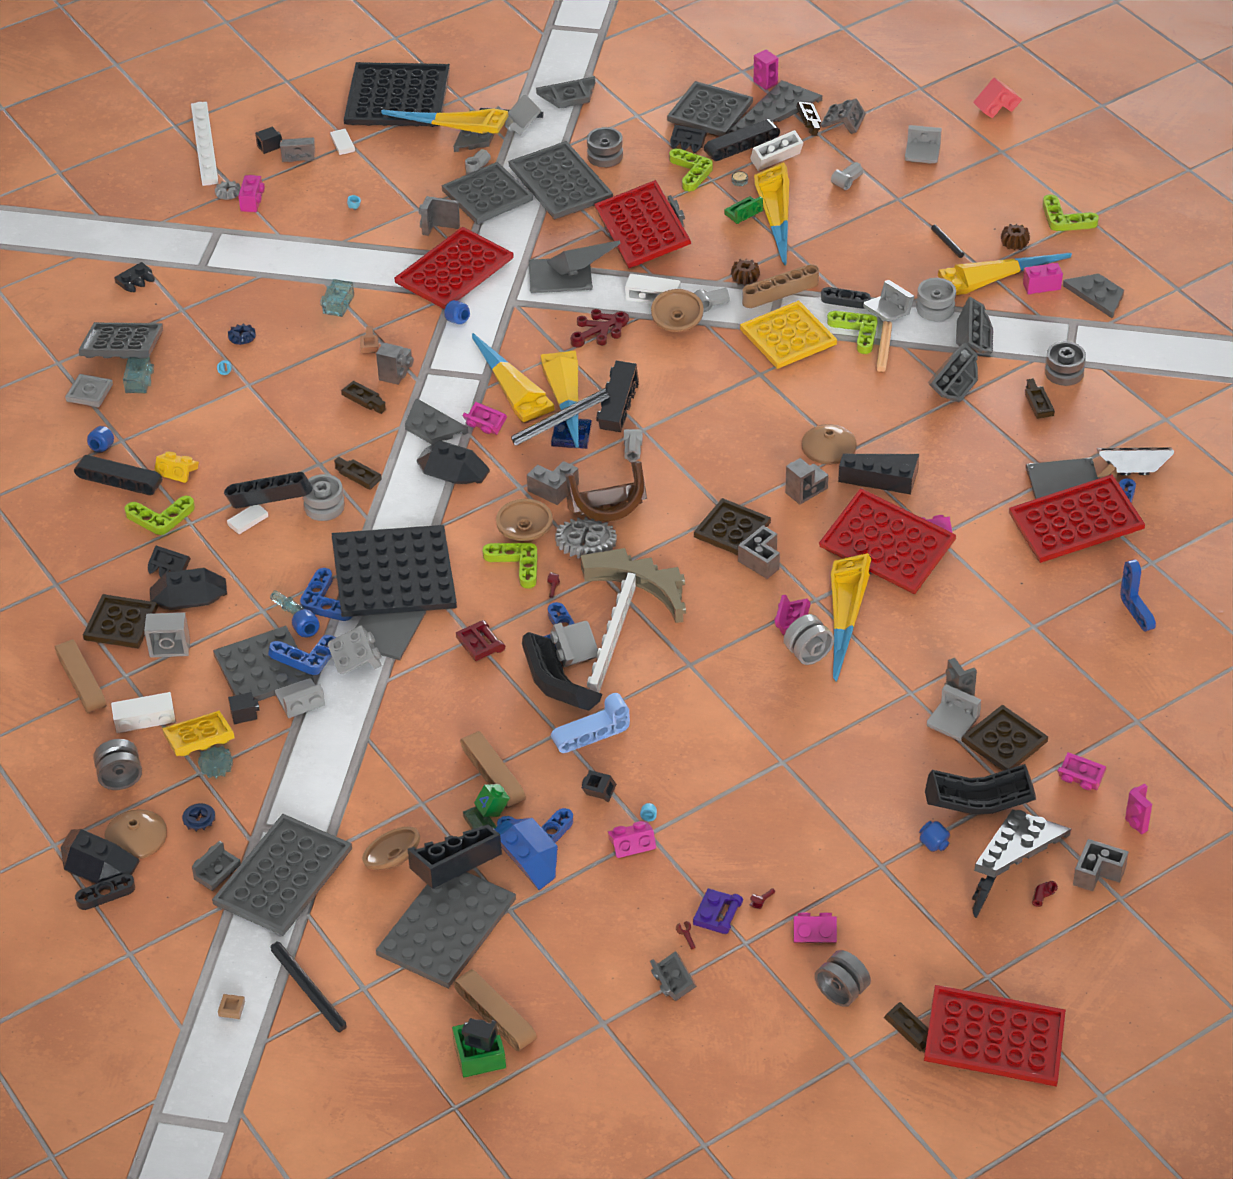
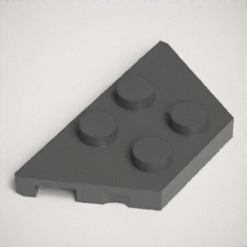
M595 76L537 87L536 94L558 108L589 103L596 83Z
M461 130L453 146L454 152H459V148L468 147L469 150L489 147L495 133L487 132L481 134Z
M1099 273L1063 280V287L1111 318L1114 317L1115 310L1124 296V289Z
M417 398L405 422V430L431 445L439 440L452 439L454 434L460 432L463 435L469 433L467 426Z

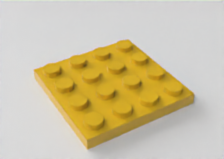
M800 301L740 324V330L777 369L837 345V338Z

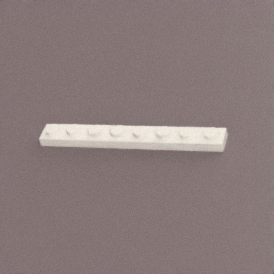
M207 102L192 103L191 108L202 186L219 184Z
M628 573L626 580H622L621 593H618L616 599L617 606L612 609V620H609L607 623V634L603 635L602 648L598 649L597 662L593 663L592 676L588 677L587 688H590V690L600 693L636 588V574Z

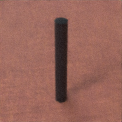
M936 224L931 227V230L959 258L964 256V252Z

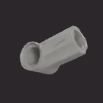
M481 149L473 157L465 160L466 175L483 168L489 162L491 156L487 150Z
M855 162L843 171L836 170L831 177V182L844 190H848L853 181L863 174L864 169L860 163Z
M727 288L709 292L699 289L694 292L702 301L704 312L709 311L712 306L730 302Z
M624 429L625 459L629 460V462H635L640 459L643 441L642 429Z

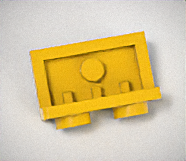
M167 451L165 454L156 456L154 471L163 477L186 483L188 482L189 472L198 469L199 462L192 460V457H180L175 452Z

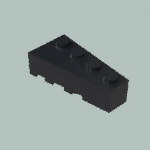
M616 360L614 367H611L610 381H607L605 386L610 397L601 402L602 408L601 411L597 412L596 417L600 429L615 432L622 431L627 418L626 410H630L631 398L634 399L636 394L635 388L639 387L636 363Z
M843 454L839 464L838 482L911 495L919 468V454Z
M490 825L465 831L463 836L460 837L452 835L445 837V841L436 844L432 841L425 843L423 848L416 849L411 847L407 849L409 868L432 889L502 854L500 834Z

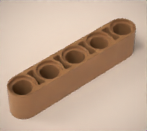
M810 264L747 285L742 291V304L746 308H754L816 287L819 283V268L816 265Z
M74 639L56 645V654L86 712L90 713L106 707L104 695Z
M480 731L460 739L463 751L487 784L501 785L510 797L505 808L526 800L523 788Z
M471 969L453 981L459 995L488 1023L491 1024L492 1020L497 1021V1032L516 1051L522 1050L537 1039L536 1032L532 1026L476 971Z

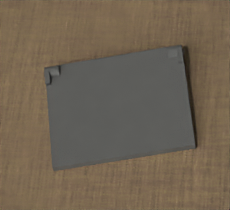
M549 259L529 260L531 293L592 290L593 288L590 264L579 270V274L569 277L568 274L560 275L547 262Z
M1092 457L1026 464V471L1029 475L1035 499L1098 479Z
M426 611L362 615L355 628L362 625L367 632L373 634L375 638L374 647L378 648L382 656L401 660Z

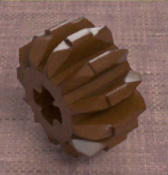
M1017 223L1016 225L1009 224V226H1005L1001 233L1003 246L1007 247V249H1014V251L1015 249L1022 250V248H1026L1030 241L1028 228H1024L1023 225L1019 226Z
M747 258L746 260L739 259V262H734L731 269L733 282H737L738 285L744 284V286L756 283L760 276L758 263H754L753 260L749 261Z

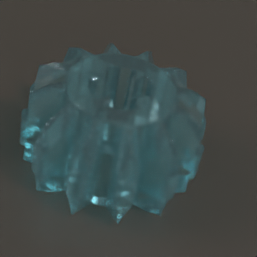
M214 745L213 748L202 751L198 758L200 770L208 778L214 776L217 779L220 775L225 777L226 772H231V766H233L231 753L223 745L219 748Z

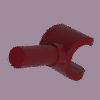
M550 572L547 582L551 584L549 597L553 598L556 586L560 584L558 574Z
M772 888L761 896L752 894L750 897L752 902L749 906L761 909L764 901L774 894L775 890Z
M684 922L686 930L681 928L680 923L677 924V933L684 935L691 950L695 949V944L689 932L691 930L690 922Z

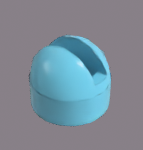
M350 195L347 199L348 207L354 210L359 208L361 203L360 197Z
M222 360L218 363L217 370L220 374L227 375L232 370V364L227 360Z
M651 803L644 804L640 811L641 818L645 821L655 820L657 816L656 806Z

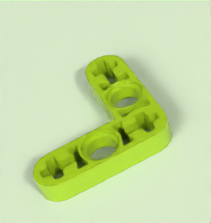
M672 149L669 152L671 163L691 169L682 179V189L691 192L696 190L713 170V161L709 158L682 149Z
M1052 194L1044 196L1043 209L1049 227L1053 231L1091 229L1098 226L1099 216L1096 213L1063 214L1057 196Z
M831 311L827 314V324L830 327L859 330L857 339V351L859 353L868 354L872 352L878 320L876 316L843 311Z
M182 496L161 514H158L140 503L130 502L125 506V514L129 520L157 535H164L193 512L195 505L191 496ZM171 514H178L175 517H169ZM145 517H152L149 520H143Z
M490 543L483 547V558L488 562H520L519 580L523 588H532L536 585L538 553L535 544ZM510 550L515 552L513 554H506ZM525 564H532V565H533L532 567H529V568L524 567ZM526 575H530V580H526Z

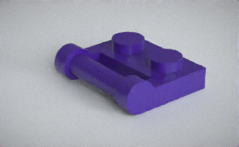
M708 888L693 918V925L728 934L731 928L730 923L736 910L742 905V896L738 894L730 895ZM725 904H728L729 908L723 921L718 922Z

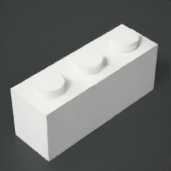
M794 130L754 147L750 159L758 171L800 154L803 141Z
M630 274L625 286L626 300L652 304L661 293L671 289H681V281Z
M171 692L111 703L116 733L176 722Z

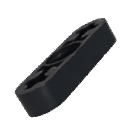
M826 287L821 290V301L826 304L865 309L863 307L864 302L871 300L870 294L866 292Z
M122 874L79 890L75 894L77 907L82 910H88L131 894L135 890L134 878L129 874ZM103 889L111 890L110 893L106 895L100 894V892Z

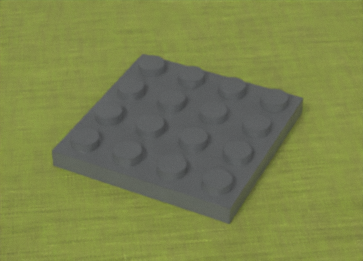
M695 81L667 115V121L686 127L706 130L707 133L721 137L730 133V129L740 120L753 103V97Z
M498 162L441 185L442 191L451 200L458 201L459 208L476 224L533 200V194Z
M94 322L79 348V356H85L86 358L102 356L103 358L120 357L126 359L137 357L145 359L150 357L163 331V323Z
M287 626L213 650L214 657L234 696L252 692L253 699L261 701L275 696L276 689L311 678L314 682L313 675L274 660L268 655L270 643L274 641H280L298 649Z

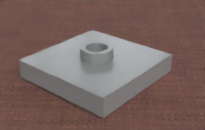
M79 374L65 396L66 401L100 407L111 389L113 381L111 379Z

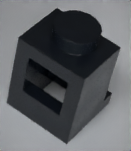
M589 770L587 776L582 781L581 788L586 795L609 802L617 784L611 775Z
M470 1018L468 1022L464 1023L462 1028L465 1045L490 1052L498 1035L497 1021L492 1020L490 1024L484 1020Z

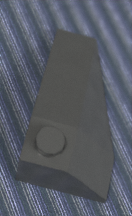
M619 240L563 251L547 260V262L560 275L568 274L569 277L579 274V270L585 268L621 243Z

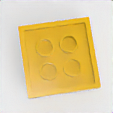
M220 710L162 728L164 736L176 756H186L192 751L205 750L210 748L211 745L218 743L225 744L230 739L235 738L233 730Z

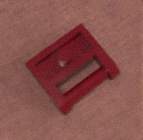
M485 620L456 632V638L475 661L495 652L501 653L505 650V644L498 640L489 629V625ZM480 633H483L492 644L489 645Z

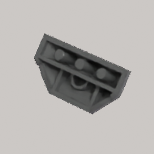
M972 297L967 299L957 319L956 344L961 346L963 343H966L974 352L991 354L993 352V326L985 312L984 304Z
M963 343L928 382L929 385L941 397L961 402L978 381L977 354L966 343Z

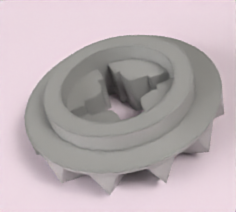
M222 181L221 184L216 185L215 195L225 200L236 198L241 189L240 184L235 181Z

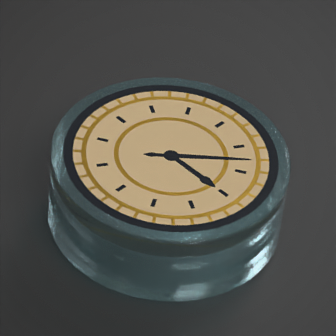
M742 171L734 172L731 176V181L736 186H744L748 183V175Z

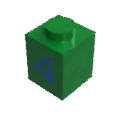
M484 784L474 804L483 817H499L510 797L501 785Z

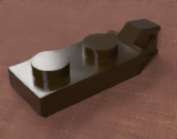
M798 102L796 107L805 127L809 128L811 136H818L821 120L814 104Z
M1034 378L1027 379L1025 395L1036 418L1054 416V408L1044 387H1037Z
M352 381L341 390V394L344 397L369 410L374 409L381 414L386 411L385 401L379 397L378 393L355 381Z
M338 457L334 460L335 469L340 474L369 490L382 480L380 473L354 459L346 461Z
M899 1002L885 1015L884 1019L917 1050L925 1053L928 1027Z

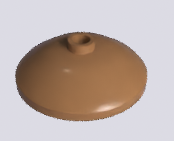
M671 289L661 293L655 298L651 306V315L654 322L662 329L671 332H683L692 329L701 321L704 312L700 298L693 292L684 289Z
M823 424L807 431L802 438L804 454L809 459L821 464H838L843 454H854L856 451L857 443L854 435L839 425Z
M533 499L511 501L505 504L496 516V524L499 531L504 536L517 541H530L543 536L551 528L553 522L550 509L544 503Z
M143 809L130 810L118 815L109 823L105 831L106 840L115 843L138 859L148 857L157 852L167 837V828L164 820L158 814Z
M400 827L381 835L363 853V863L367 868L373 870L391 869L402 865L408 860L407 849L411 847L417 849L419 845L420 834L418 830L414 827Z

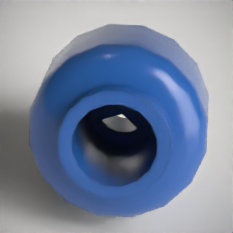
M452 300L446 305L444 315L449 322L461 325L469 319L470 309L467 304Z
M98 426L87 436V443L93 451L101 453L114 443V435L109 428Z
M300 610L292 618V626L301 637H312L319 630V620L310 610Z
M938 821L927 822L919 831V840L931 852H935L938 849L942 852L950 844L948 842L950 837L949 831Z

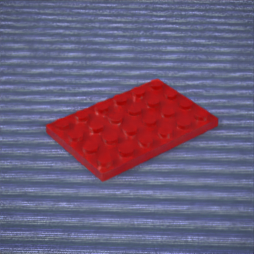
M656 180L594 204L613 242L620 240L621 244L616 247L628 269L691 244L688 234Z
M461 227L394 277L396 284L445 309L450 301L460 300L514 258V253L465 227Z
M1113 474L1009 508V514L1039 563L1145 529L1144 521Z
M860 488L821 539L819 546L843 559L868 553L871 557L869 572L915 595L956 540V534Z
M935 985L924 1061L1057 1087L1066 1009Z

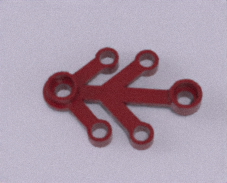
M593 309L591 311V318L593 320L602 319L608 321L587 320L586 316H578L577 325L579 327L588 326L593 328L582 333L574 332L570 337L571 345L576 348L582 347L585 344L584 339L599 332L600 334L596 337L597 344L601 346L606 345L609 327L613 325L615 327L611 329V337L614 339L620 338L622 327L626 326L629 322V315L623 311L616 312L615 314L601 313L599 309Z

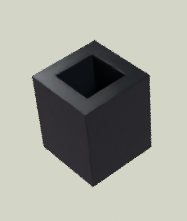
M273 126L255 133L257 147L263 154L280 148L282 136Z
M252 692L228 697L234 724L257 720L256 711H260L258 700L253 699Z

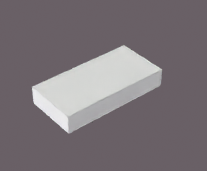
M346 129L330 132V137L339 155L355 152L354 145Z
M260 505L250 506L228 519L227 524L236 533L241 534L267 518L268 512Z

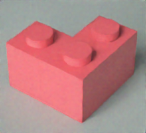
M994 77L973 103L983 113L993 118L1002 106L1012 112L1022 99L1010 87Z

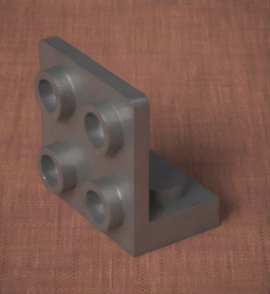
M857 98L846 100L841 104H833L829 107L821 126L823 128L843 121L845 127L853 134L857 132L866 113Z
M313 137L284 139L280 142L282 162L315 160V141Z

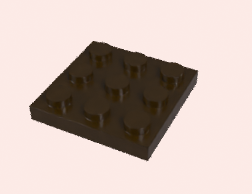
M722 498L694 531V538L738 555V545L761 526L768 527L771 523V517Z
M102 594L83 633V639L139 649L145 636L146 614L156 613L158 608L157 602Z
M1001 705L963 735L962 742L1004 771L1019 766L1048 742V736L1004 705Z

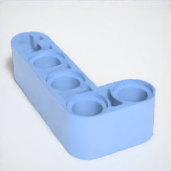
M619 693L610 694L604 702L605 710L555 728L550 736L559 752L567 753L625 731L630 725L629 708Z

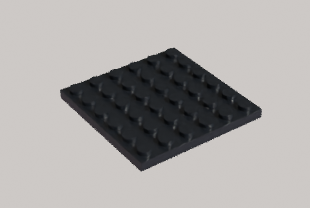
M356 62L344 115V124L440 126L383 115L381 110L442 113L450 64Z
M444 525L332 533L341 617L457 608Z

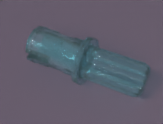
M276 590L270 595V599L282 606V610L288 611L293 615L305 609L293 601L292 597L287 598Z

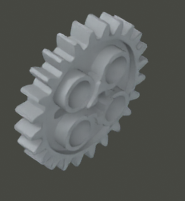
M578 517L577 521L570 519V523L565 521L564 525H559V529H556L555 533L556 546H559V550H564V554L570 552L571 557L577 555V558H580L581 555L610 551L616 546L617 534L616 530H613V526H608V522L602 523V521H595V519L588 520L587 517L584 520Z

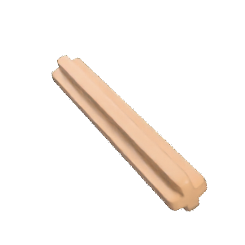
M891 321L883 322L876 368L878 372L886 371L892 331Z

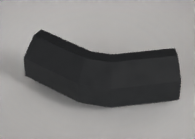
M531 632L523 635L522 646L534 683L546 696L588 711L600 702L601 693L572 683L564 674L561 662L557 657L555 644L550 638Z
M1026 764L986 777L968 778L931 770L928 774L925 788L928 805L974 815L993 814L1036 800L1035 790Z

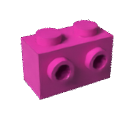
M767 49L755 54L753 63L754 82L765 90L777 85L778 57Z
M244 176L238 195L241 211H258L262 194L265 190V184L262 183L261 176Z
M1058 263L1025 267L1023 285L1027 294L1061 290L1062 270Z

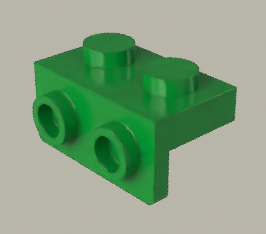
M749 196L724 209V215L738 224L763 211V198L760 196L754 199Z

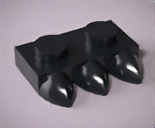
M675 125L670 139L671 147L674 149L680 143L682 150H686L691 146L692 151L695 153L700 148H703L707 132L706 130Z
M143 262L114 277L115 283L128 292H136L135 285L145 287L144 280L149 282L155 281L152 269Z
M156 545L148 562V572L152 574L159 568V575L162 577L167 572L186 570L191 558Z
M987 875L986 879L981 878L972 897V900L975 901L972 907L975 918L978 917L996 877Z

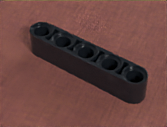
M763 120L708 141L704 146V151L714 161H719L777 138L780 135V129L771 120Z
M84 455L74 468V473L81 479L146 495H153L163 480L162 476L155 471L90 455Z
M295 472L231 484L224 490V494L233 508H243L307 496L311 493L313 486L304 472Z

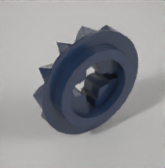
M244 323L242 325L237 324L236 327H231V330L228 331V339L234 344H247L256 337L255 328H252L251 325L246 326Z
M198 803L191 805L182 815L183 824L187 826L188 830L192 828L196 832L201 828L205 830L207 826H212V822L215 821V811L207 804ZM201 813L202 818H200V820L197 821L196 819L200 816Z

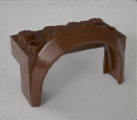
M631 462L634 477L633 483L585 492L578 491L573 473L565 474L569 495H566L568 509L577 513V515L585 514L599 521H615L629 515L638 504L643 503L642 500L647 499L642 462ZM610 504L611 508L602 509L603 505Z

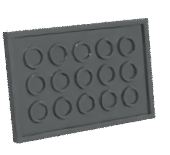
M567 141L508 161L512 171L553 219L589 208L598 202L613 197L610 189Z
M282 814L212 899L213 905L284 936L350 853L352 843Z
M468 872L434 889L427 884L377 947L376 955L449 989L453 981L456 980L514 903L516 894Z

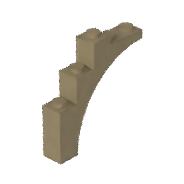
M625 548L581 555V570L585 582L599 580L622 582V580H626L628 573L636 574V587L646 590L662 601L671 612L676 623L683 622L686 606L681 600L682 586L685 585L684 574H680L678 567L658 570L657 564H653L652 557L632 561L631 555H627Z

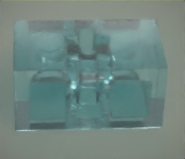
M333 279L331 284L328 285L325 295L320 300L323 314L343 317L354 297L353 282Z
M137 357L128 358L123 377L125 393H147L148 386H151V374L154 373V365L151 364L150 357L145 359Z

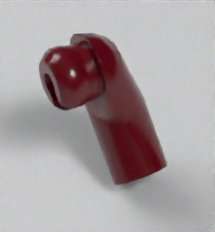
M1049 881L1038 885L1035 888L1032 904L1036 907H1041L1044 898L1053 895L1057 891V883Z

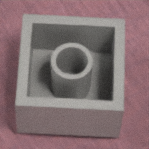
M185 612L146 614L144 631L150 658L189 656L190 634Z

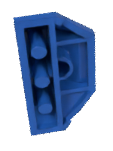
M533 818L505 820L494 829L500 834L502 849L538 890H541L556 878L558 846Z

